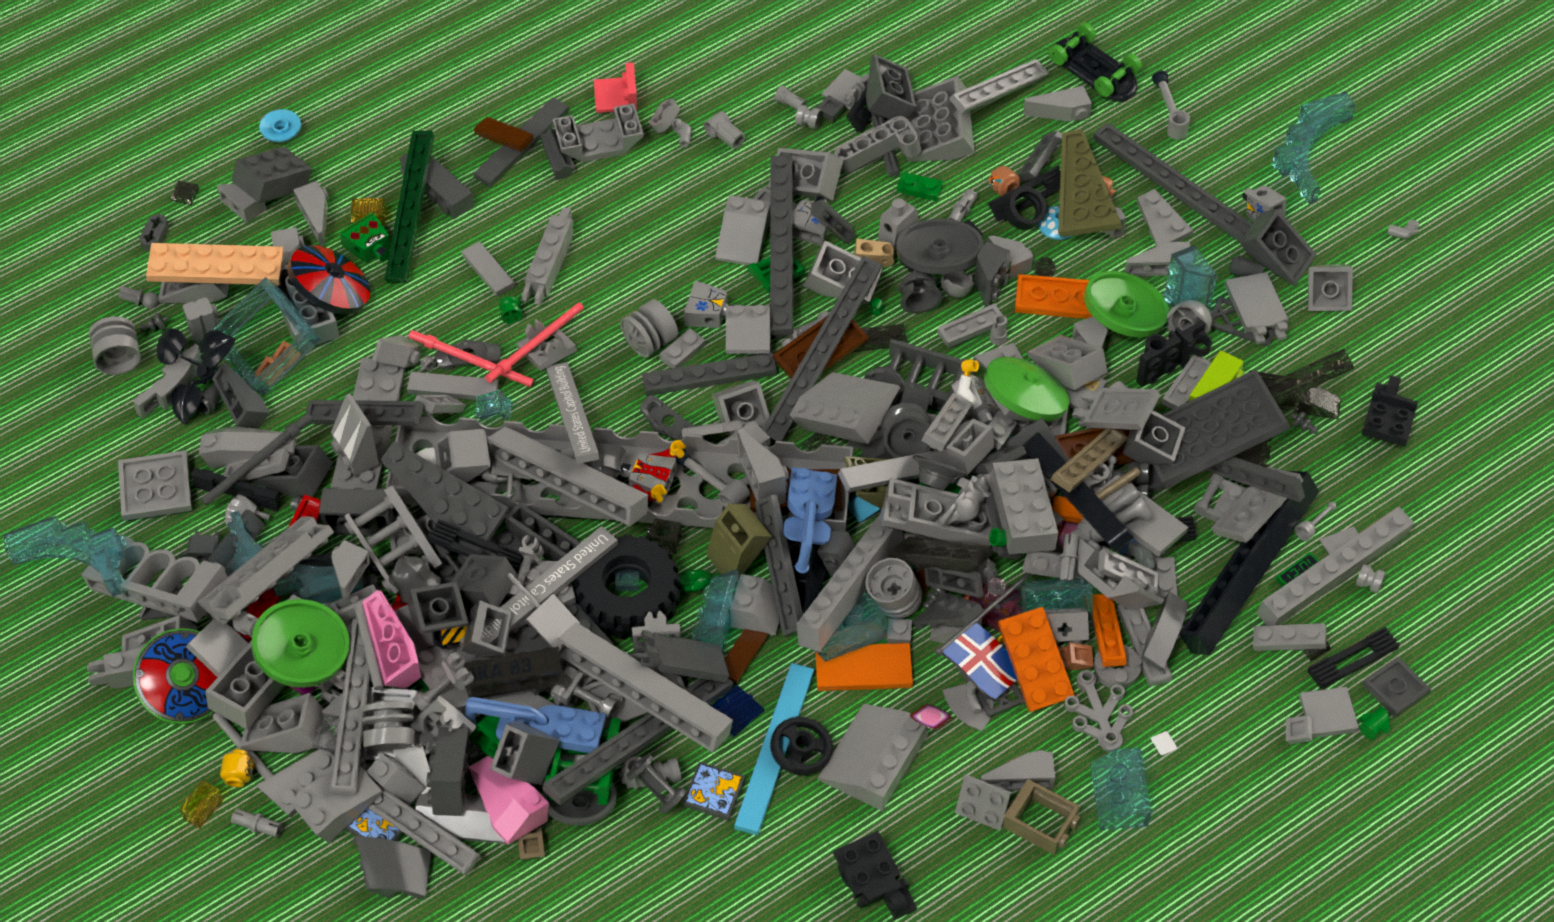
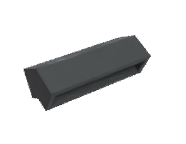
M549 128L546 133L540 134L542 146L555 179L567 178L573 172L575 166L571 157L561 152L555 129Z
M823 199L812 202L811 215L840 241L849 244L856 234L852 230V225Z

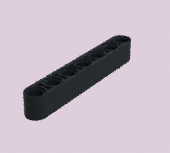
M1036 432L1021 445L1024 446L1030 459H1039L1041 470L1049 480L1066 463L1039 432ZM1050 480L1115 553L1134 538L1084 481L1069 493Z

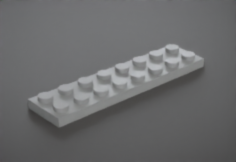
M362 358L353 399L399 401L406 368L377 362L369 358ZM371 425L379 465L354 476L350 469L346 470L343 466L342 456L339 453L331 487L342 489L363 488L365 490L378 489L384 467L381 458L388 449L393 425Z

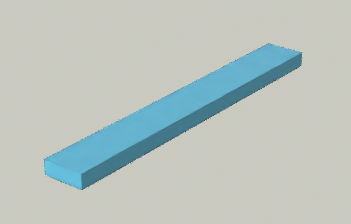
M791 663L735 822V830L759 835L781 771L780 765L775 762L771 754V737L776 727L782 721L800 716L814 675V669ZM781 736L779 748L785 757L790 740L785 736Z

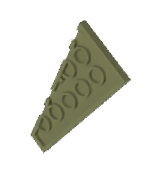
M1083 129L1062 132L1058 226L1060 237L1123 229Z

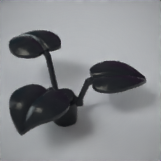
M169 328L164 330L159 337L156 352L161 363L171 365L175 363L179 356L198 366L196 372L201 380L191 381L188 386L180 384L172 396L173 412L183 424L188 425L202 401L201 390L195 385H206L208 381L214 383L212 378L220 367L217 365L232 348L236 341L234 337L217 330L208 332L200 344V350L203 353L200 358L203 360V363L181 353L187 343L181 331Z

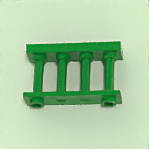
M611 718L610 728L606 727L602 732L601 739H604V742L621 732V719ZM557 748L551 774L546 775L545 782L560 773V770H564L575 763L572 761H562L564 753L587 755L588 753ZM615 768L583 789L585 791H594V794H598V804L608 805Z

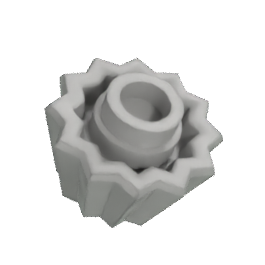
M630 757L620 767L621 771L618 776L622 778L621 783L626 784L627 788L633 787L637 790L639 787H645L638 777L632 780L626 777L629 770L641 757Z

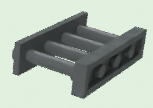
M890 340L889 356L893 357L889 368L896 371L901 359L913 362L907 380H903L905 384L922 386L915 383L922 365L934 368L927 386L931 390L930 394L933 395L931 407L927 408L940 412L952 393H955L952 386L949 393L936 390L942 373L944 371L956 375L953 381L955 383L961 378V375H964L961 364L966 359L948 356L907 344L904 341Z

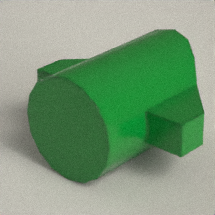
M1379 707L1374 712L1363 714L1360 717V722H1362L1359 726L1360 731L1368 739H1374L1380 732L1388 734L1391 731L1388 713L1384 707Z

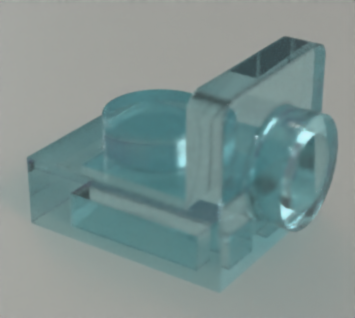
M500 390L476 397L475 415L479 419L500 414L504 419L510 418L511 400Z

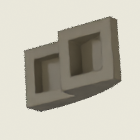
M541 826L518 839L520 860L545 857Z

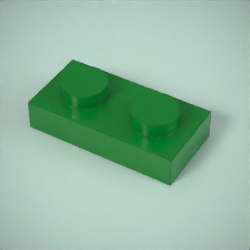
M902 172L896 193L938 201L943 181Z

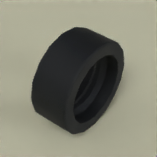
M1031 187L1018 188L1007 197L1004 203L1006 219L1018 229H1031L1042 221L1046 215L1047 205L1044 197L1039 191ZM1018 197H1024L1031 201L1035 208L1034 218L1025 219L1019 215L1015 207V201Z

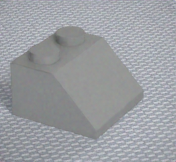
M726 306V354H770V306Z
M754 380L711 394L721 423L740 420L743 428L754 421L762 429L770 417L760 383ZM737 430L728 431V436H731L732 434L737 432Z
M741 574L730 608V627L760 631L776 636L780 619L773 586L764 578Z

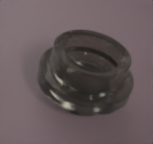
M1043 257L1035 263L1034 271L1038 276L1051 277L1056 271V266L1052 259Z

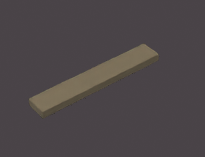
M1105 429L1058 469L1050 480L1070 493L1123 447L1128 438L1116 429Z

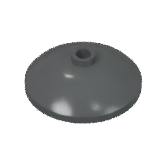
M613 782L608 805L598 804V794H594V791L581 790L560 805L554 800H549V795L543 791V797L549 803L548 814L561 823L576 826L592 824L606 817L613 810L617 798Z

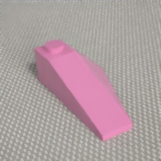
M377 590L362 602L384 686L406 689L421 678L414 644L382 591Z
M487 756L469 766V772L477 791L481 795L485 811L489 814L492 828L509 845L548 821L549 803L527 782L510 779L490 770L493 759Z

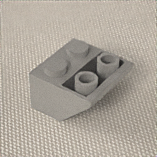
M975 419L959 425L942 452L935 449L930 454V458L961 469L968 475L994 447L992 427Z
M483 429L450 431L434 442L437 466L466 483L491 467L486 432Z

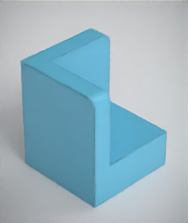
M856 494L849 499L848 509L858 522H862L880 509L861 499Z

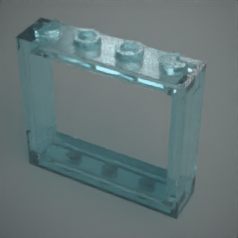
M267 277L210 330H217L232 337L271 298L301 336L259 376L255 374L234 345L225 356L228 362L234 363L236 366L234 368L235 372L240 377H245L246 383L263 395L321 341L281 289Z

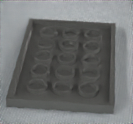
M1255 369L1162 414L1166 418L1185 427V431L1174 463L1152 465L1166 489L1291 428L1258 371Z

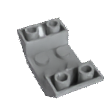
M634 103L614 107V119L578 126L575 124L573 115L553 119L561 152L582 162L623 155L644 136Z
M1079 538L1077 547L1079 557L1078 573L1107 598L1131 610L1163 603L1164 600L1157 595L1159 590L1150 583L1146 584L1136 576L1134 579H1131L1124 575L1117 584V580L1099 573V551L1108 548L1105 546L1101 547L1092 539L1087 542Z

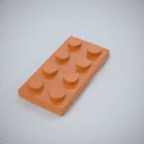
M1043 607L997 622L1029 712L1065 701L1068 696H1075Z

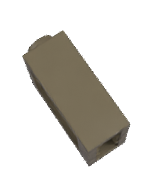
M1027 779L1004 815L1003 828L1055 855L1059 847L1061 849L1065 847L1069 839V835H1067L1071 829L1075 830L1081 819L1078 816L1080 806ZM1031 800L1067 818L1055 838L1019 820Z

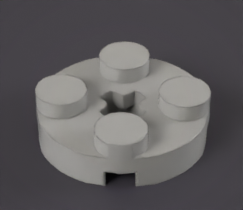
M1123 645L1127 659L1126 665L1122 666L1123 669L1117 668L1116 670L1113 669V666L1102 667L1099 651L1094 658L1095 676L1101 684L1108 688L1116 684L1127 688L1136 683L1140 676L1142 659L1132 648Z

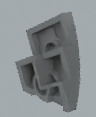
M366 836L354 837V845L358 846L361 856L359 864L364 873L367 891L386 898L391 897L397 892L417 899L425 897L431 856L429 850L388 839Z

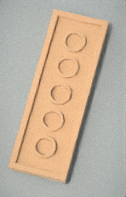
M151 243L146 278L147 281L280 285L284 250L283 247Z

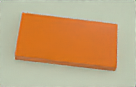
M1018 274L1015 313L1082 319L1090 318L1092 315L1084 302V290L1089 280Z
M910 643L824 646L820 652L815 651L817 691L913 687Z

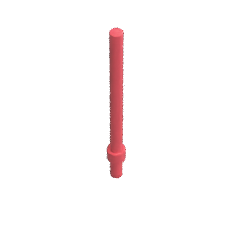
M578 302L509 358L502 359L496 364V368L485 376L486 381L491 383L500 375L508 373L515 363L584 309L583 305Z
M411 330L409 334L410 339L424 344V347L431 350L437 349L489 371L496 368L495 363L438 341L437 337L432 335L426 336L414 330ZM512 370L505 375H501L528 387H532L534 379Z

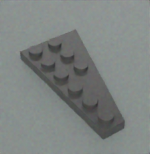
M395 441L392 442L381 458L386 468L402 484L434 524L440 519L460 527V530L490 541L510 511L508 506ZM457 538L454 541L480 553L484 550Z

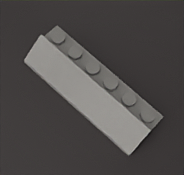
M890 478L881 510L883 512L881 525L998 553L997 547L992 546L989 542L992 525L985 500L980 503L978 514L971 521L966 523L955 521L950 525L943 526L939 523V519L947 512L946 508L952 499L957 498L960 494Z
M313 517L299 518L198 601L199 605L224 626L231 619L237 617L245 607L254 603L262 593L272 588L280 578L289 574L297 564L307 559L315 549L324 545L328 541V537L334 533L329 525L317 524Z

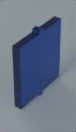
M738 685L711 706L733 720L730 734L734 737L764 712V708L753 699V696L748 695Z

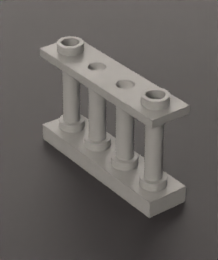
M390 486L384 490L387 496L383 502L354 520L350 514H346L347 522L344 524L351 535L356 533L364 548L369 551L370 557L385 579L382 581V584L387 592L399 595V590L390 584L389 574L384 566L414 547L416 549L421 547L425 553L421 556L422 560L427 559L429 568L433 566L437 571L444 564L395 488ZM390 508L392 510L396 508L399 513L396 521L368 539L364 537L359 527ZM402 527L403 529L408 527L412 533L409 536L410 539L378 559L371 547Z

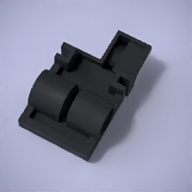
M1203 320L1184 331H1181L1178 327L1175 328V332H1169L1168 340L1158 334L1149 336L1146 340L1144 353L1140 356L1136 382L1143 387L1148 383H1154L1162 375L1173 372L1177 364L1184 369L1190 360L1191 354L1199 357L1207 356L1211 350L1212 340L1204 331L1205 323ZM1196 344H1204L1206 348L1200 349Z
M1390 375L1388 385L1376 382L1361 435L1406 447L1418 401L1397 395L1401 381L1400 377Z
M879 831L834 850L833 855L838 862L841 878L845 885L851 888L854 894L853 898H859L857 902L858 907L863 908L884 899L894 920L917 910L909 893L908 883L905 877L899 879L901 874Z

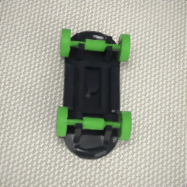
M1081 23L1072 37L1056 42L1048 50L1049 57L1055 64L1061 65L1096 89L1101 96L1114 101H1127L1136 94L1138 84L1134 74H1137L1142 69L1140 59L1136 55L1129 53L1123 58V62L1119 63L1092 45L1090 42L1096 38V32L1089 23Z

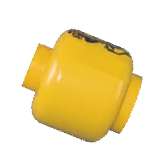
M234 749L232 753L224 755L220 776L225 781V784L232 787H243L244 784L250 782L254 768L253 758L247 755L245 750Z

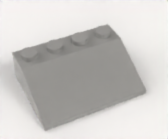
M958 76L913 93L917 108L907 120L917 132L921 152L916 157H907L909 162L955 160L975 152L970 111L961 114L949 100L953 94L967 89Z
M832 372L799 397L789 416L803 430L869 444L900 387L895 384Z
M863 704L833 752L828 764L819 775L818 780L883 811L925 741L928 728L914 721L910 717L911 713Z

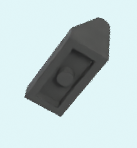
M479 600L470 609L462 651L475 655L504 657L513 613ZM485 618L502 619L497 646L481 641Z

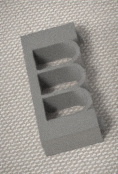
M113 535L82 573L83 579L92 591L174 616L180 615L184 619L197 623L207 612L199 605L198 601L228 577L225 573V568L219 563L203 560L199 564L198 560L193 557H182L176 560L172 552L160 549L150 552L146 544L134 542L127 536L121 537L118 535ZM140 561L126 580L121 579L133 564ZM165 569L152 587L146 586L158 571ZM191 576L177 595L172 594L173 590L184 578Z

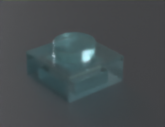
M634 570L617 572L615 590L639 591V572Z

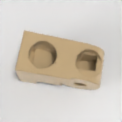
M856 238L854 255L860 258L862 256L870 258L882 264V267H890L894 264L893 244Z

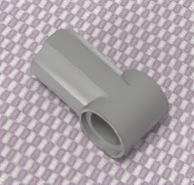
M723 111L718 112L703 124L709 136L712 138L719 137L732 149H738L745 140V134L731 124L730 118Z

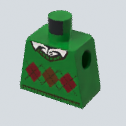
M373 212L339 232L342 246L362 261L370 262L376 257L381 262L388 259V250L390 249L389 235Z

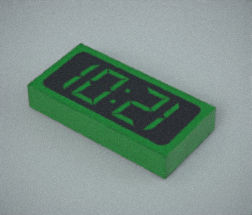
M1308 552L1277 575L1275 581L1283 587L1318 563L1319 560L1312 553Z

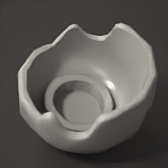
M964 271L942 274L941 276L943 290L947 295L954 298L965 297L970 293L975 282H972V275H967Z

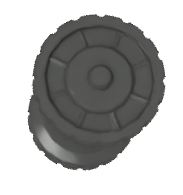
M647 754L629 770L626 777L629 780L638 777L662 802L659 811L664 814L681 800L686 791L682 787L674 790L650 765L653 757L651 754ZM667 790L669 795L665 797L661 792Z

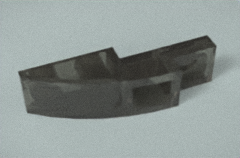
M1277 376L1276 380L1262 378L1277 405L1294 407L1295 413L1304 411L1307 415L1339 419L1341 398L1333 393L1292 378Z

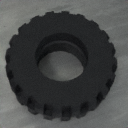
M624 535V537L616 538L618 540L617 546L574 579L576 603L606 636L613 635L618 639H624V637H631L633 639L632 627L645 626L644 618L648 612L651 611L653 618H657L658 611H661L666 616V624L668 623L667 618L673 617L676 612V606L680 601V576L676 561L672 559V555L668 550L662 549L659 543L651 542L643 536L632 537V535ZM623 577L639 578L648 584V587L643 592L630 597L617 596L607 590V587L613 581Z

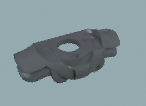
M463 340L460 343L451 345L463 351L467 349L473 350L475 356L495 364L500 361V347L498 344ZM437 350L436 360L441 369L471 364Z
M648 396L640 405V410L652 426V430L658 432L659 435L662 434L675 440H681L684 438L682 436V429L693 427L692 423L683 419L656 396ZM667 416L675 418V422L671 426L663 425L662 421Z

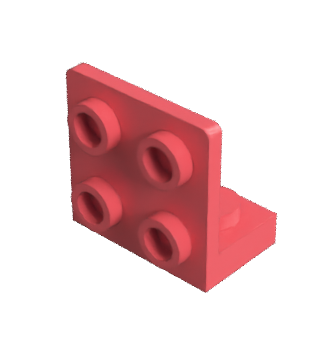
M626 63V72H622V78L594 80L597 113L614 112V107L633 103L637 110L634 63Z

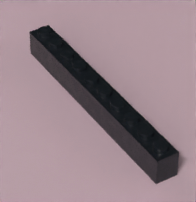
M1289 471L1301 475L1305 497L1300 502L1287 498L1282 503V506L1271 515L1268 521L1260 527L1247 543H1240L1180 631L1179 635L1191 654L1210 655L1319 493L1309 472Z

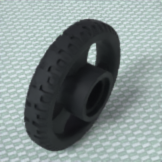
M799 716L788 718L776 727L771 737L770 750L775 762L783 770L791 774L794 773V775L807 776L808 774L812 775L821 771L828 764L832 756L833 743L830 734L822 724L808 717L802 718ZM796 727H805L811 729L812 731L817 733L820 738L815 740V737L811 732L807 730L797 731ZM781 736H785L790 740L788 747L789 757L787 758L783 756L779 748ZM797 744H803L806 748H800ZM812 751H818L823 754L814 764H801V762H805L811 757Z

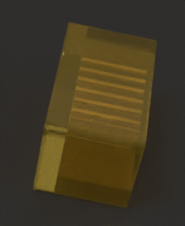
M353 198L350 212L352 224L373 212L380 223L385 225L387 211L385 199Z
M202 780L179 808L183 819L195 827L201 828L223 802L220 790Z

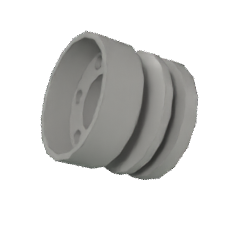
M655 299L647 301L639 307L638 312L633 311L629 316H625L620 321V327L626 341L636 353L644 358L658 351L660 345H667L678 336V328L672 315L663 304Z
M115 316L107 317L95 322L90 327L88 334L93 362L97 370L108 375H119L133 370L140 363L141 355L134 323L129 319Z
M886 558L878 561L867 573L865 582L867 592L882 615L890 619H902L910 616L918 609L922 602L923 592L911 567L905 561L898 558Z
M382 700L362 706L363 714L373 715L363 718V723L374 725L373 729L363 732L364 749L395 750L415 746L414 729L403 727L404 723L414 721V715L403 714L413 711V703L400 702L399 700Z

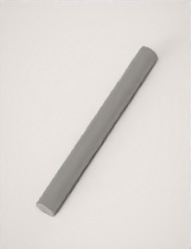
M357 604L354 608L374 690H381L384 686L363 604Z
M215 713L213 719L238 749H241L242 737L225 717ZM245 750L247 755L253 758L254 768L264 780L273 776L254 751Z

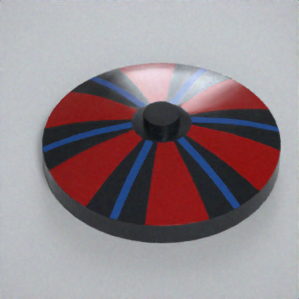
M315 245L303 246L298 248L288 261L287 271L294 287L307 300L324 310L337 314H354L362 310L370 298V286L363 272L352 261L334 250Z

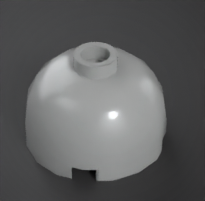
M1184 300L1175 305L1167 314L1169 323L1167 328L1169 332H1175L1177 327L1184 331L1201 320L1205 323L1204 331L1207 334L1211 329L1212 318L1210 311L1199 301Z

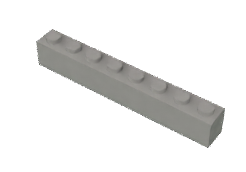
M505 426L487 438L489 458H494L512 469L628 526H631L647 514V494L583 463L577 464L575 459Z
M1397 507L1264 599L1256 614L1267 626L1281 625L1361 569L1363 564H1368L1404 539L1409 534L1414 522L1400 507Z
M883 512L879 514L798 621L799 646L819 652L822 650L865 592L866 575L870 568L878 561L890 558L893 550L903 540V530L881 525Z
M575 622L559 637L556 650L558 656L712 753L728 738L733 722L732 719L669 681L666 677L661 676L649 667L642 666L641 662L613 646L607 640L597 636L589 629Z

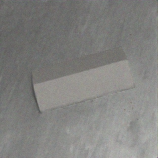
M428 793L419 795L415 810L458 840L507 844L492 828L488 812L485 811L481 795L465 794L462 816L433 815L432 805L428 804Z

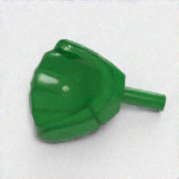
M686 570L682 572L680 577V587L684 591H699L707 587L712 579L724 580L725 576L724 574H711L710 571Z

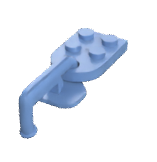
M792 467L787 506L795 516L785 520L783 534L790 540L801 542L799 559L795 569L799 573H806L809 570L808 563L812 544L823 545L828 543L830 539L831 528L823 519L829 517L833 511L837 474Z
M476 697L467 699L465 703V717L476 726L478 724L476 722V713L500 717L496 729L498 740H501L506 724L518 720L560 739L557 748L590 753L599 747L606 721L605 713L558 705H548L536 710L529 706Z

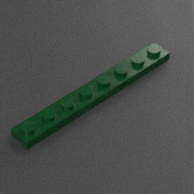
M412 131L384 278L387 283H408L435 136L433 131Z

